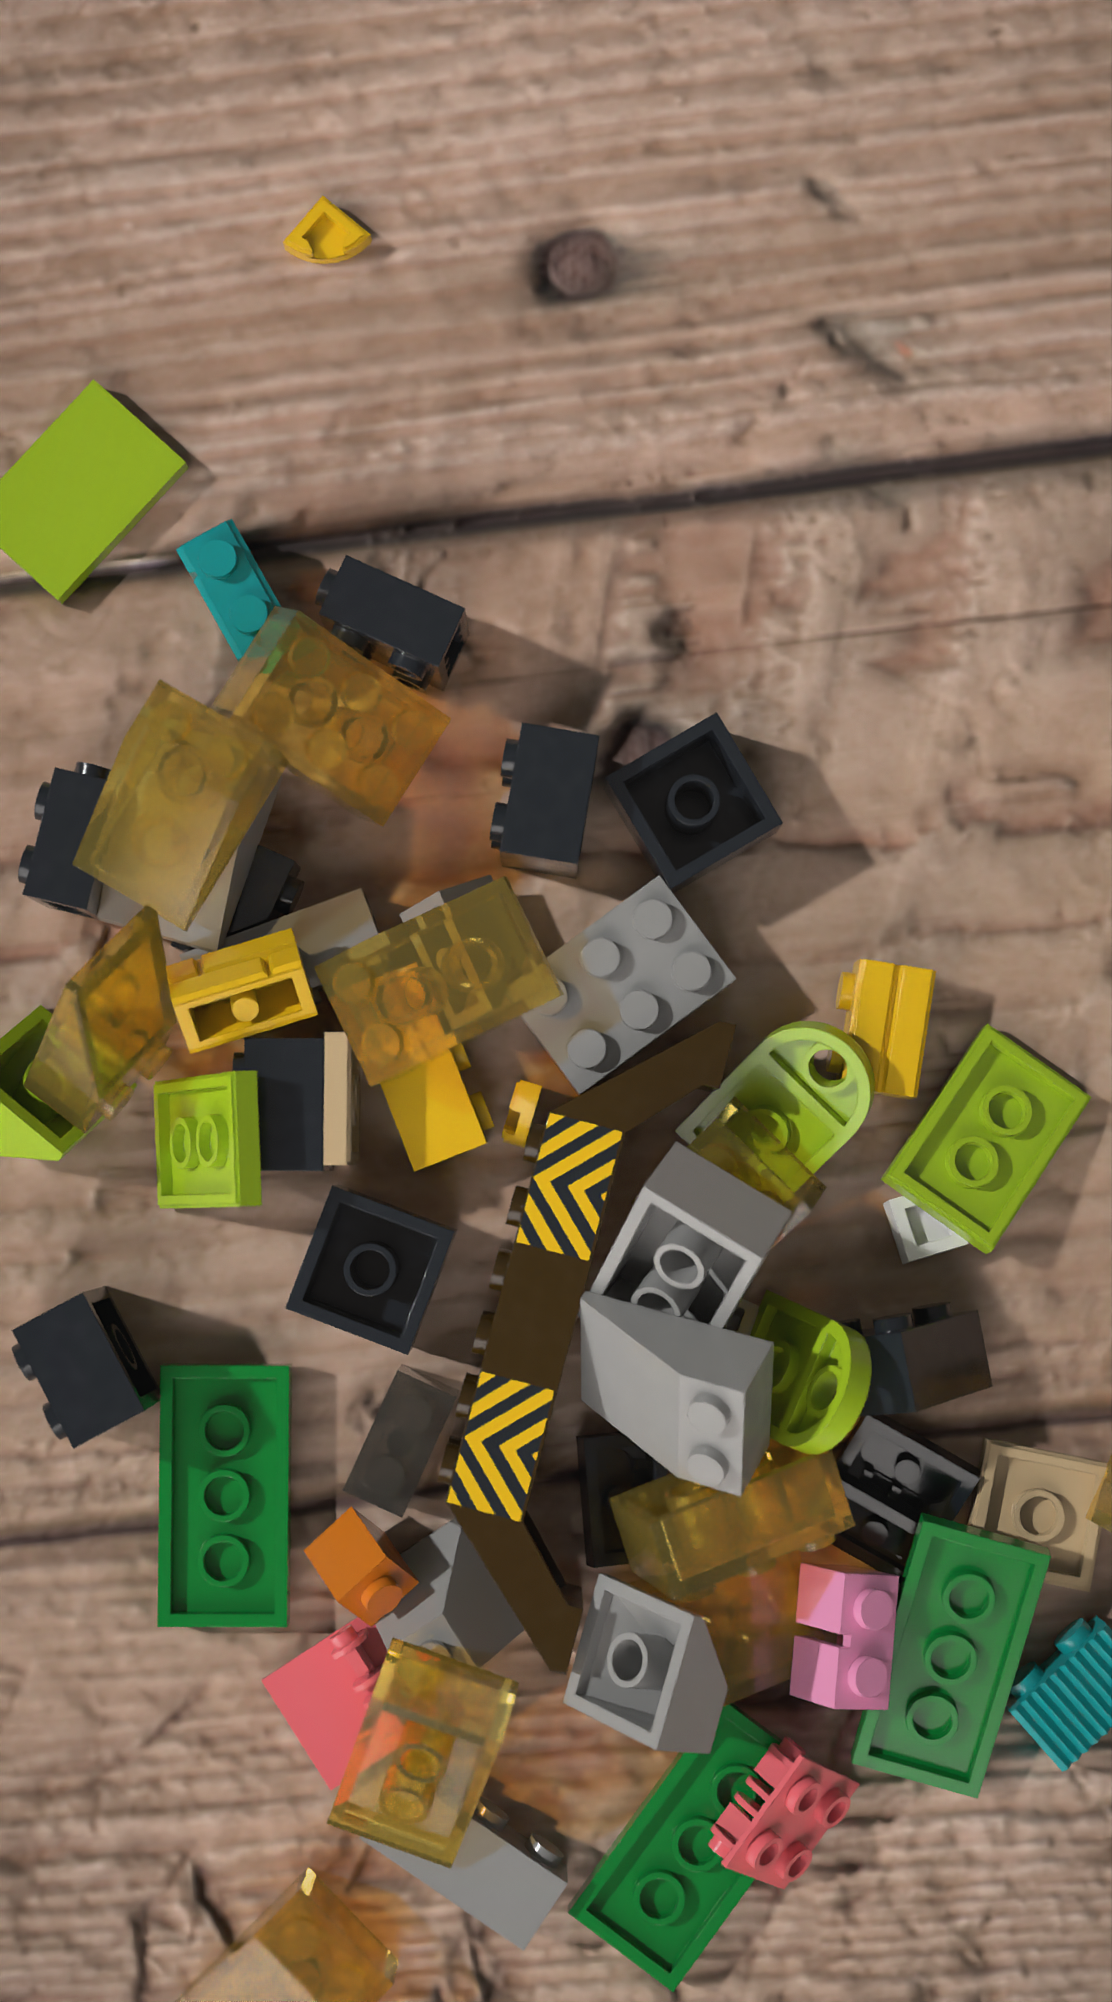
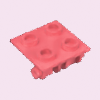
M358 1617L261 1680L330 1790H333L393 1749L398 1747L402 1751L422 1737L420 1733L422 1730L440 1719L430 1702L424 1706L421 1705L388 1653L376 1625L374 1624L370 1627Z
M785 1736L779 1745L775 1743L770 1745L768 1751L754 1769L774 1790L752 1775H749L745 1780L766 1802L761 1807L749 1796L737 1791L734 1799L754 1818L749 1817L737 1804L730 1802L716 1823L711 1827L710 1830L714 1836L708 1843V1846L724 1859L721 1864L725 1868L785 1890L790 1882L798 1879L807 1870L812 1860V1851L825 1832L836 1826L845 1817L850 1808V1798L860 1783L805 1757L807 1752L795 1741Z

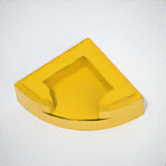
M324 196L317 201L283 241L284 249L291 255L307 262L319 264L345 261L361 253L372 243L370 233Z
M520 1080V1083L516 1082L509 1106L510 1109L501 1138H504L503 1142L521 1148L525 1147L541 1095V1085Z

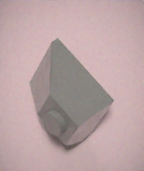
M456 1518L400 1553L419 1583L401 1599L394 1610L385 1614L375 1623L388 1653L422 1706L479 1670L524 1631L523 1626Z
M599 1573L563 1703L656 1751L710 1754L728 1686L704 1618L609 1574Z

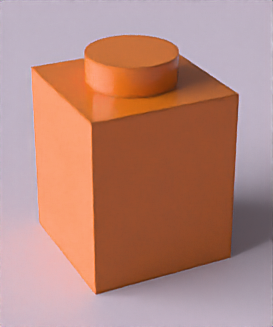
M352 1506L303 1550L336 1601L370 1627L385 1614L394 1610L401 1599L419 1583L385 1532Z

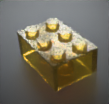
M277 606L271 611L206 713L208 717L254 748L267 751L273 761L356 817L384 827L451 721V718L299 610Z
M771 1438L769 1447L742 1496L687 1481L671 1473L609 1498L632 1572L672 1600H679L681 1602H693L708 1597L717 1590V1583L738 1574L742 1577L763 1574L776 1566V1558L793 1551L811 1552L825 1548L836 1540V1533L855 1526L832 1450L809 1455L782 1445Z

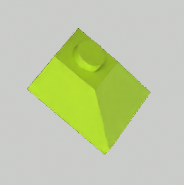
M42 1005L38 1006L0 1038L1 1157L61 1160L129 1097L137 1087L133 1080Z

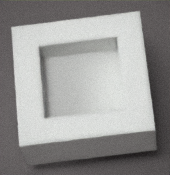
M904 1196L890 1199L883 1203L902 1264L969 1244L965 1239Z

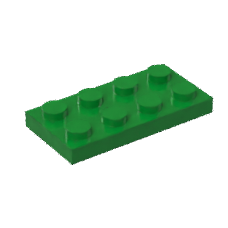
M164 1363L160 1365L157 1627H288L290 1623L292 1364Z
M921 1512L897 1596L888 1710H863L850 1752L852 1764L978 1799L1051 1559V1554L1047 1547Z
M725 1698L710 1754L679 1752L570 1901L568 1904V1914L670 1991L674 1992L755 1880L752 1877L727 1869L721 1864L724 1859L708 1846V1843L714 1836L710 1829L730 1802L737 1804L749 1817L754 1818L734 1799V1795L737 1791H740L757 1802L761 1807L766 1801L745 1780L749 1775H752L774 1790L754 1769L768 1751L772 1743L779 1745L782 1740Z

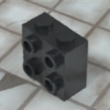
M348 555L345 556L339 571L332 568L327 571L316 595L315 604L321 606L319 616L329 640L336 644L333 650L336 654L364 667H368L371 659L394 669L391 675L394 680L416 691L425 693L429 685L444 691L469 637L466 609Z
M76 762L74 772L55 767L51 783L44 781L41 784L34 808L35 819L41 821L35 846L28 844L25 847L19 864L18 881L25 884L22 895L47 908L99 920L97 914L123 783L122 779L114 777L115 771L90 763Z

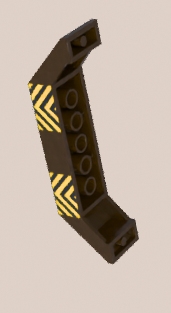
M724 1021L711 1025L550 1111L545 1125L532 1123L523 1156V1161L535 1164L529 1188L515 1186L506 1220L507 1225L518 1227L512 1250L504 1248L498 1250L489 1288L501 1291L495 1313L483 1310L471 1351L484 1355L479 1375L466 1373L454 1417L467 1420L462 1438L450 1435L437 1479L439 1482L450 1484L445 1500L446 1504L550 1671L564 1675L567 1674L583 1613L582 1587L566 1583L527 1511V1505L578 1316L580 1298L584 1293L625 1134L696 1089L707 1092L720 1089L736 1029L735 1024Z

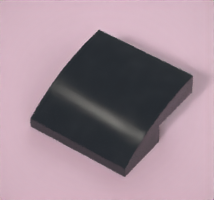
M886 1415L861 1416L803 1521L802 1528L877 1571L899 1576V1583H901L921 1512L953 1521L979 1481L980 1469Z
M622 1432L576 1436L587 1566L601 1568L648 1561L666 1564L724 1556L719 1490L676 1477Z

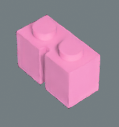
M800 1564L796 1622L837 1633V1644L805 1635H794L789 1695L832 1709L888 1710L899 1576L854 1565Z

